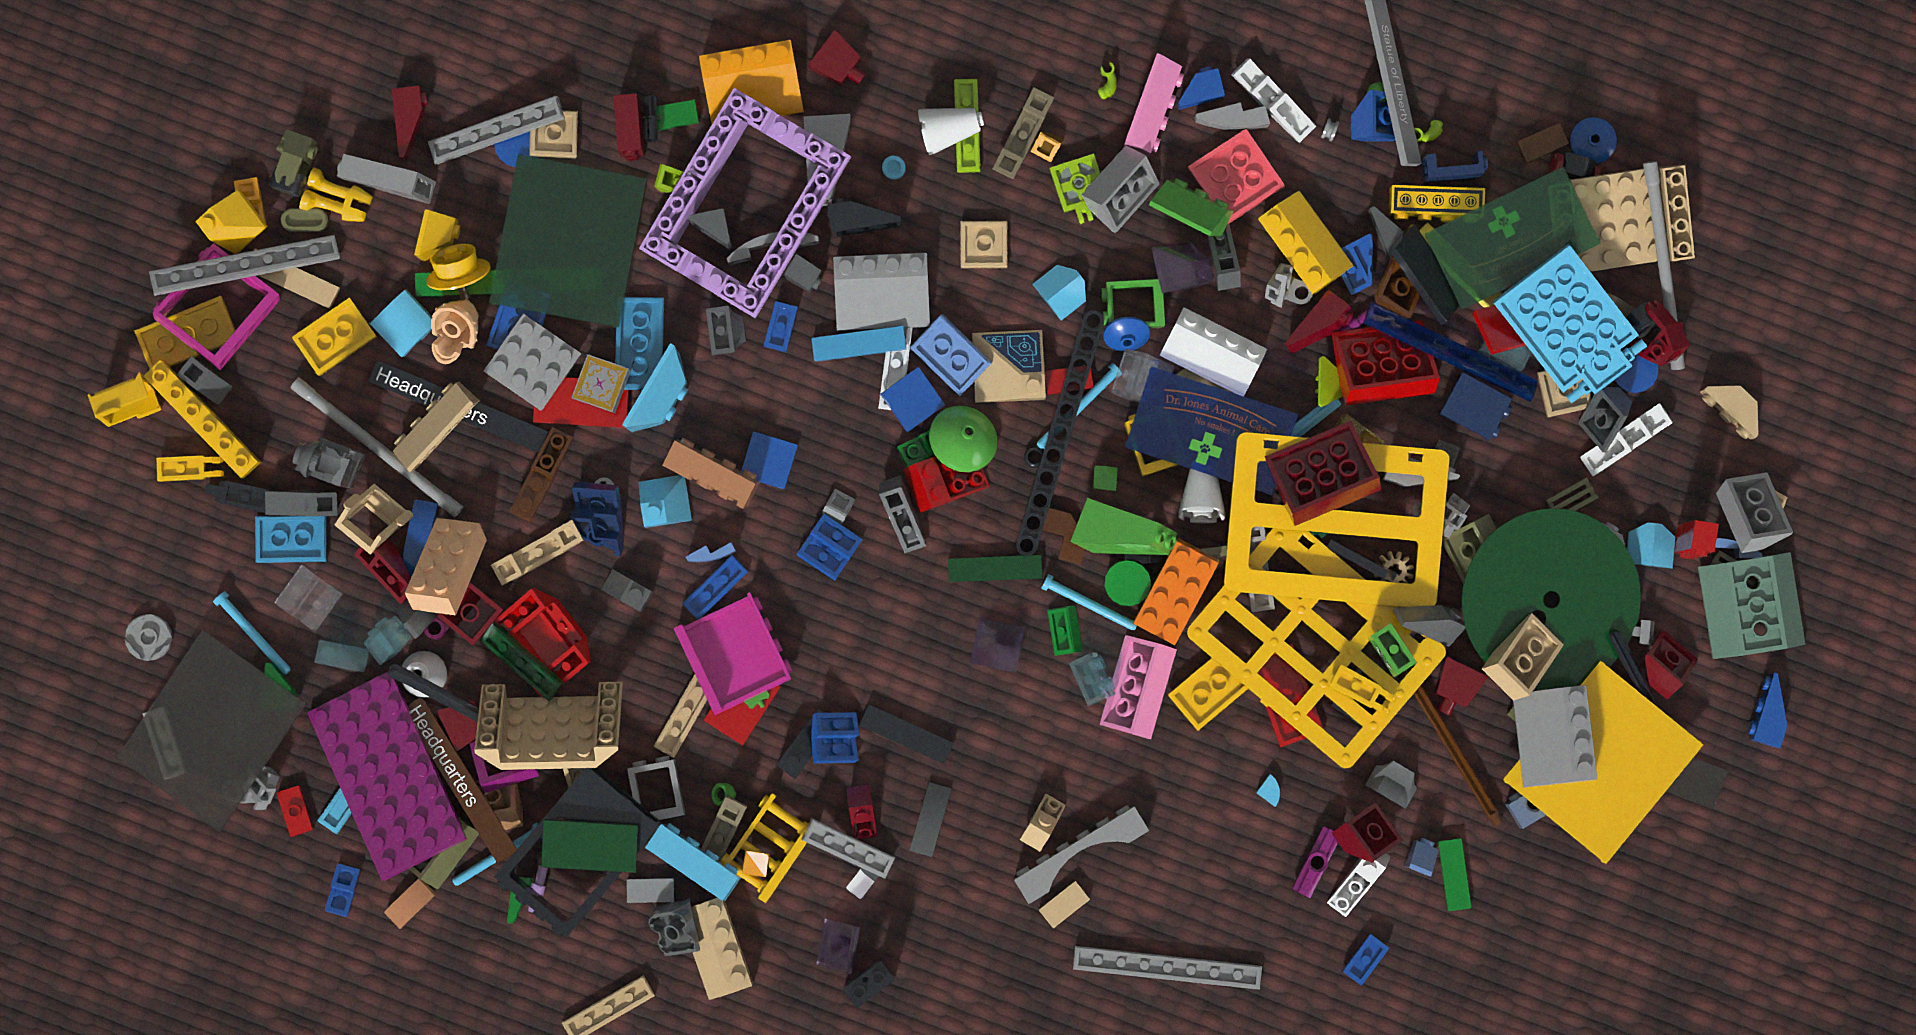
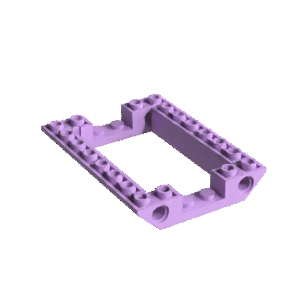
M733 88L639 249L756 318L851 156ZM749 124L817 164L818 167L749 284L746 286L679 246L678 242L690 223L688 218L697 212Z

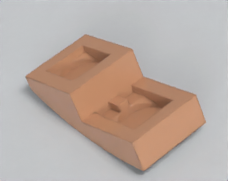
M418 879L384 913L401 929L436 893L426 882Z

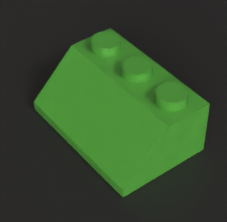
M1178 178L1175 181L1167 180L1149 204V206L1209 236H1222L1233 213V210L1228 208L1229 204L1218 198L1213 201L1207 198L1209 195L1207 192L1198 188L1194 191L1187 187V182Z

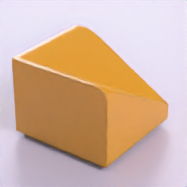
M746 850L742 874L766 877L770 854Z

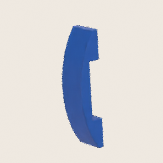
M416 499L414 501L413 517L409 522L403 553V562L410 577L414 573L435 523L438 503Z

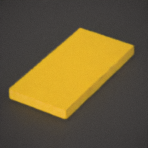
M222 296L167 317L209 351L222 347L236 331ZM154 322L135 330L149 369L159 360L165 361L172 367L189 360L191 356L195 358L200 355L159 322Z

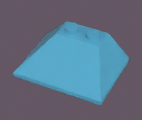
M671 343L622 424L631 432L664 424L666 420L670 421L676 412V409L673 408L678 400L682 401L688 392V389L685 388L687 380L680 353Z

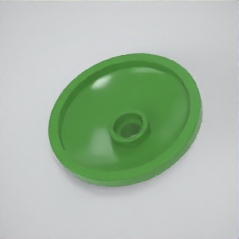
M952 406L943 410L936 416L929 431V441L935 456L944 465L956 471L973 472L982 469L992 460L997 450V434L993 424L983 413L968 406ZM965 430H968L971 435H967Z

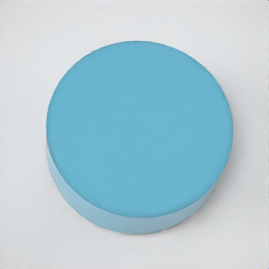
M898 156L887 157L882 164L883 174L891 180L901 178L905 173L904 161Z

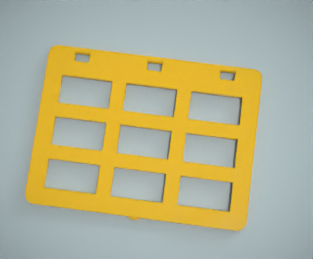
M1273 528L1266 536V540H1263L1249 556L1248 566L1250 569L1266 571L1262 567L1280 547L1312 575L1365 580L1308 531ZM1302 535L1314 544L1309 550L1298 541ZM1225 585L1187 630L1190 640L1259 697L1262 704L1272 708L1342 768H1350L1354 765L1446 654V649L1440 642L1423 636L1425 639L1418 643L1409 635L1412 630L1403 627L1393 613V609L1397 608V606L1345 602L1367 620L1352 640L1348 641L1312 610L1319 599L1302 598L1300 600L1298 597L1272 595L1291 611L1273 632L1235 600L1241 592L1229 591ZM1224 611H1227L1263 642V645L1247 663L1243 662L1208 632ZM1301 621L1306 623L1340 652L1323 674L1285 642V639ZM1390 623L1417 662L1400 683L1361 652L1369 642L1368 638ZM1274 652L1313 684L1296 706L1257 674ZM1352 662L1376 684L1382 686V689L1397 697L1396 702L1385 700L1381 704L1390 710L1389 715H1385L1377 710L1371 715L1351 697L1329 686L1341 664L1347 667ZM1324 694L1362 726L1346 747L1342 746L1307 716L1308 712Z

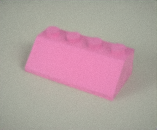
M1157 53L1124 144V147L1128 146L1149 157L1152 151L1157 152L1161 140L1157 138L1160 129L1164 131L1169 118L1165 116L1167 107L1172 109L1176 99V95L1172 93L1175 86L1180 87L1184 74L1180 73L1182 66Z
M1125 635L1099 725L1151 739L1177 649Z

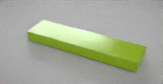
M955 79V108H976L978 112L977 79ZM979 132L956 143L957 173L980 172Z

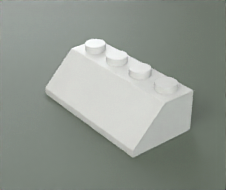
M1183 308L1160 356L1244 397L1267 349Z

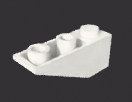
M1385 853L1372 863L1359 858L1330 897L1327 904L1346 917L1386 869L1391 856Z

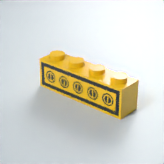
M1392 185L1389 188V216H1394L1395 220H1408V217L1411 216L1418 217L1419 221H1431L1432 217H1439L1443 222H1454L1455 218H1464V222L1476 223L1485 214V188Z

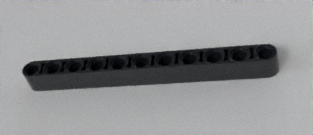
M1095 310L1085 313L1081 320L1016 539V549L1023 556L1034 554L1038 547L1104 325L1103 315ZM1091 314L1099 318V324L1095 328L1089 327L1086 322L1087 317ZM1083 337H1089L1092 340L1091 349L1084 350L1081 348L1080 341ZM1077 359L1083 360L1086 364L1085 370L1081 373L1076 372L1073 368V364ZM1072 381L1079 385V391L1076 395H1070L1067 392V385ZM1069 404L1072 407L1073 412L1070 417L1065 418L1060 414L1062 405ZM1061 426L1066 431V436L1062 440L1055 439L1053 435L1056 427ZM1050 449H1056L1059 452V459L1056 462H1050L1046 457ZM1045 471H1049L1053 476L1052 482L1047 485L1042 484L1040 481V475ZM1037 494H1043L1046 497V503L1042 507H1037L1033 503V498ZM1031 516H1036L1039 519V526L1036 529H1029L1027 527V520ZM1023 539H1030L1033 543L1032 549L1028 552L1020 549V543Z

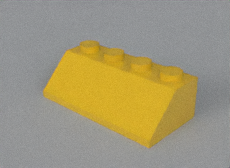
M1300 191L1278 203L1258 218L1287 260L1294 266L1293 268L1312 294L1318 293L1354 266Z

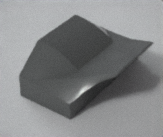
M729 306L706 309L712 356L736 352L737 347L746 342L743 316L734 313Z
M1395 761L1385 765H1375L1365 783L1366 787L1404 809L1407 808L1417 790L1414 784L1415 773Z

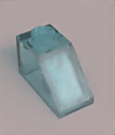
M319 640L314 663L365 672L369 649Z

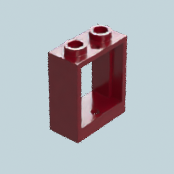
M637 94L613 95L618 152L621 158H626V161L640 160L639 156H645L640 99Z

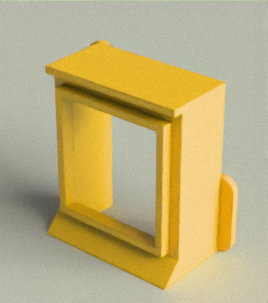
M140 372L135 379L132 378L94 393L95 396L88 394L95 418H98L108 427L135 416L143 418L161 410L154 387Z

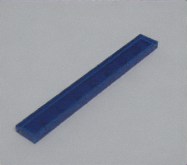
M1373 302L1369 305L1364 324L1529 402L1534 398L1538 380Z

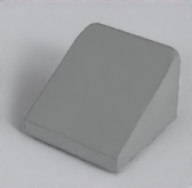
M834 489L822 514H826L836 522L843 524L856 499Z

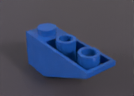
M1769 673V676H1765L1763 680L1762 699L1759 698L1755 706L1757 715L1755 721L1752 720L1749 725L1748 734H1750L1749 740L1774 748H1781L1787 729V720L1778 673Z

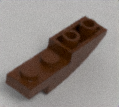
M553 427L551 428L531 466L530 473L510 509V513L529 522L532 521L560 469L573 440L572 436Z

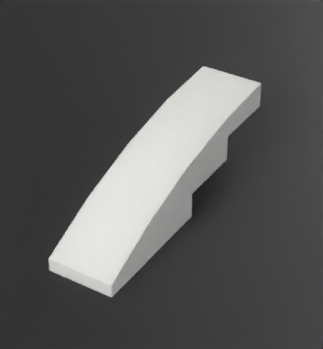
M1247 58L1231 74L1261 106H1266L1267 112L1299 143L1316 127L1286 93H1283L1251 59Z
M1659 403L1620 429L1606 453L1602 452L1598 446H1595L1580 458L1592 476H1595L1672 424L1673 421L1661 403Z

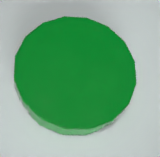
M1136 560L1117 561L1109 568L1105 576V588L1108 596L1120 605L1133 606L1139 604L1147 597L1151 589L1149 571L1142 563Z

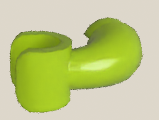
M1109 62V66L1112 71L1109 73L1104 72L1101 66L1100 72L1102 76L1108 79L1104 87L1098 89L1101 99L1111 97L1117 88V78L1114 73V65Z
M1431 121L1430 128L1426 133H1423L1419 128H1414L1415 133L1419 136L1416 139L1417 143L1419 141L1429 142L1437 139L1443 131L1442 121Z

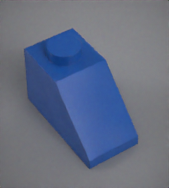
M1212 66L1198 70L1199 73L1195 74L1179 100L1178 110L1224 99L1225 93L1218 68L1212 69Z

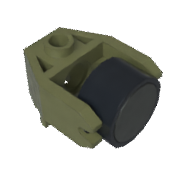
M286 129L276 148L281 153L278 165L275 166L269 186L280 192L301 198L308 181L307 177L312 161L318 151L317 142L313 138Z

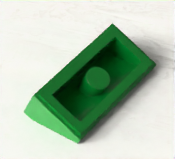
M1076 606L1047 610L1055 656L1082 652L1083 648Z

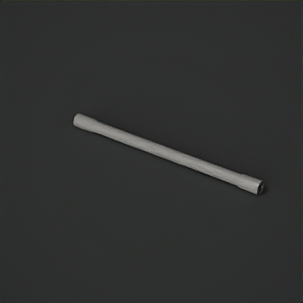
M1649 161L1643 163L1648 187L1663 305L1678 322L1659 187L1657 161ZM1683 354L1676 361L1670 363L1671 370L1685 368Z
M300 377L294 381L291 386L293 391L306 401L311 402L434 499L439 506L454 518L463 509L461 504L438 489L416 470L409 472L392 451L319 395L314 388Z

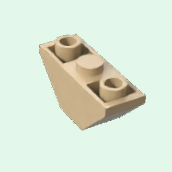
M1707 386L1700 391L1704 395L1702 399L1709 406H1715L1721 411L1719 415L1726 422H1732L1737 427L1736 431L1744 439L1749 438L1751 440L1758 436L1757 401L1741 386Z

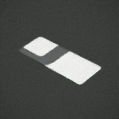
M861 868L846 888L861 899L878 875Z

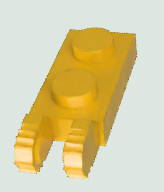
M183 456L156 458L157 481L159 482L224 477V471L213 470L206 472L205 463L220 464L223 462L221 457Z
M1342 664L1329 685L1385 715H1389L1390 710L1386 706L1375 702L1378 695H1381L1390 702H1396L1397 700L1395 695L1382 689V686Z

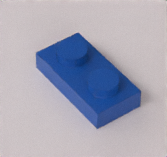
M775 301L764 347L787 353L798 307Z
M1369 934L1342 972L1362 986L1389 950V947Z

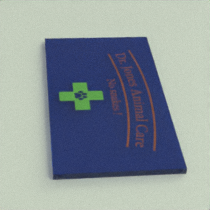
M1151 366L1128 439L1125 442V448L1233 482L1238 436L1245 432L1291 436L1295 422L1298 419V414ZM1263 440L1264 448L1277 449L1278 441ZM1260 461L1257 464L1255 490L1272 495L1275 481L1267 462Z

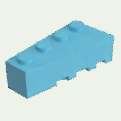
M670 823L668 825L661 824L645 848L722 901H726L741 879L737 874L739 870L729 863L724 865L719 862V856L710 850L706 852L698 847L700 843L689 836L685 838L680 834L681 830Z

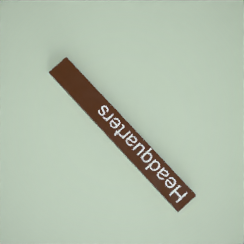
M420 697L409 704L408 708L430 756L496 862H501L518 850L424 698Z

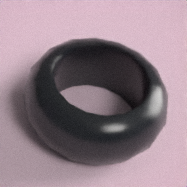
M1035 446L1030 447L1024 453V461L1029 467L1038 468L1039 463L1032 464L1028 460V454L1031 451H1038L1042 455L1043 450Z

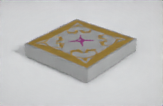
M587 354L572 398L616 413L631 369Z

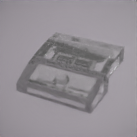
M301 565L274 603L316 632L343 594L308 568Z

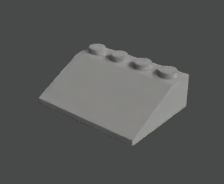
M927 253L833 257L837 331L883 329L904 326V328L930 327Z
M1586 685L1532 691L1530 696L1513 701L1523 788L1597 780Z

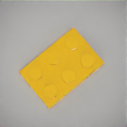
M348 298L298 332L292 339L317 375L320 376L377 336L352 299Z
M1211 658L1171 691L1168 696L1198 731L1248 688Z

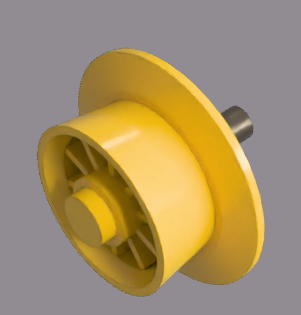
M451 245L438 250L430 257L434 271L428 275L426 282L430 288L435 290L458 288L461 300L470 298L467 286L485 277L491 267L488 261L477 258L476 249L473 245Z

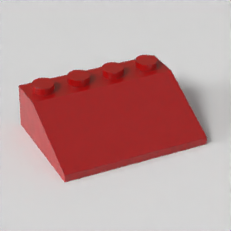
M1422 320L1332 332L1339 384L1346 406L1433 394L1436 392L1440 376Z

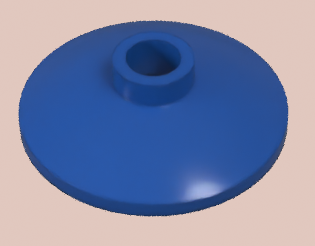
M1595 117L1580 121L1574 127L1570 136V145L1573 153L1588 157L1596 161L1595 164L1607 160L1613 154L1617 144V137L1613 127L1607 121ZM1591 136H1597L1599 138L1598 143H1593Z
M1121 317L1111 321L1105 327L1103 337L1105 343L1114 350L1133 351L1147 343L1150 337V329L1147 323L1139 318Z

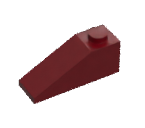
M420 86L392 89L398 153L402 161H407L425 113L424 106L428 105L426 91L423 92Z
M1328 290L1284 344L1293 354L1332 335V332L1340 331L1343 326L1350 323L1354 312L1349 304Z
M379 534L370 538L374 541ZM388 538L371 555L362 547H359L354 555L400 604H403L407 599L405 591L411 577L398 549Z

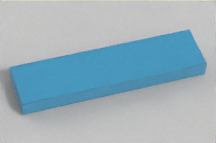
M904 326L812 338L815 362L907 350Z

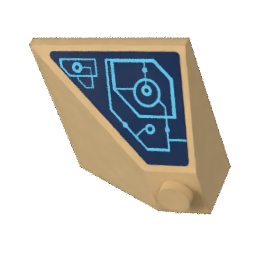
M1042 330L972 333L973 344L992 361L990 366L974 381L975 403L1045 400Z

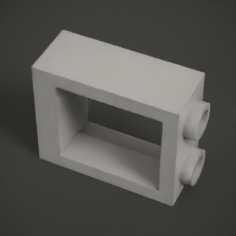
M669 756L655 758L656 763L647 765L646 760L632 763L633 768H628L627 770L632 796L638 803L641 804L635 773L669 767L676 807L650 813L659 820L686 815L675 759L670 760Z

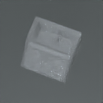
M1125 349L1111 393L1148 407L1156 408L1162 406L1166 395L1165 389L1168 388L1175 366L1147 353Z

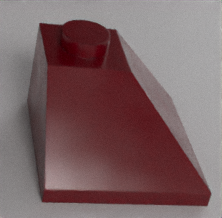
M1664 630L1659 633L1645 655L1649 685L1667 700L1684 685L1698 662L1695 656Z

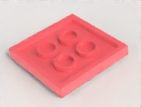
M1244 129L1188 166L1189 171L1201 189L1209 194V199L1215 201L1218 198L1229 204L1228 208L1233 210L1228 224L1285 187L1247 129Z

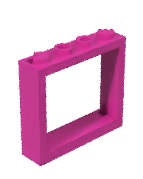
M213 243L209 248L207 247L204 251L200 252L198 256L200 259L197 262L229 255ZM256 276L241 278L264 296V298L215 355L166 317L189 289L171 292L164 300L160 299L153 309V317L162 326L221 370L278 304L280 297L276 291Z

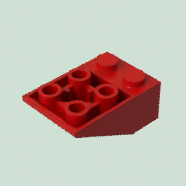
M936 456L903 469L920 513L990 487L983 468L973 472L956 471L944 465Z

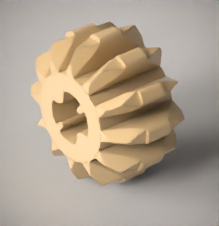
M1391 551L1387 552L1388 560L1381 555L1379 559L1383 566L1391 568L1393 565H1396V570L1399 571V574L1392 581L1383 578L1379 581L1395 583L1400 581V583L1408 584L1404 577L1412 579L1413 575L1407 573V570L1414 568L1413 565H1405L1409 561V557H1405L1401 561L1402 553L1397 552L1394 559Z

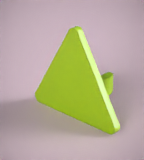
M1325 356L1320 357L1319 376L1316 377L1318 389L1315 390V393H1318V405L1323 407L1343 395L1340 389L1337 367Z

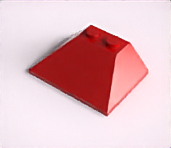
M534 587L492 622L498 623L558 676L564 684L591 662L588 639L583 630L558 599ZM535 690L539 697H543L538 691Z

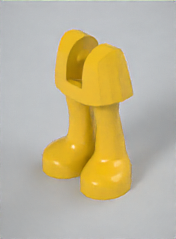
M313 167L308 178L307 187L345 199L344 203L323 197L306 189L302 195L299 208L307 211L314 207L323 208L341 214L342 220L364 222L367 213L350 207L352 200L370 205L373 197L358 186L354 185L350 189L331 183L324 178L320 169Z

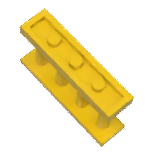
M774 793L770 797L765 795L758 805L762 809L733 852L730 855L726 853L720 861L724 865L729 863L739 870L737 874L758 888L757 891L761 893L758 898L764 903L771 897L807 844L801 838L809 824L806 821L804 823L775 804L773 801L777 795ZM767 810L798 830L797 833L800 834V837L796 843L792 840L789 842L760 822ZM754 829L785 850L784 853L787 854L783 862L775 861L769 857L768 867L772 869L770 872L774 874L769 882L767 880L763 881L754 875L742 874L743 867L733 861L740 849L745 852L746 850L762 852L746 841Z

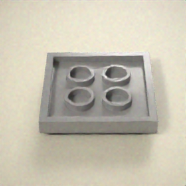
M523 314L484 369V372L542 411L579 359L581 353Z

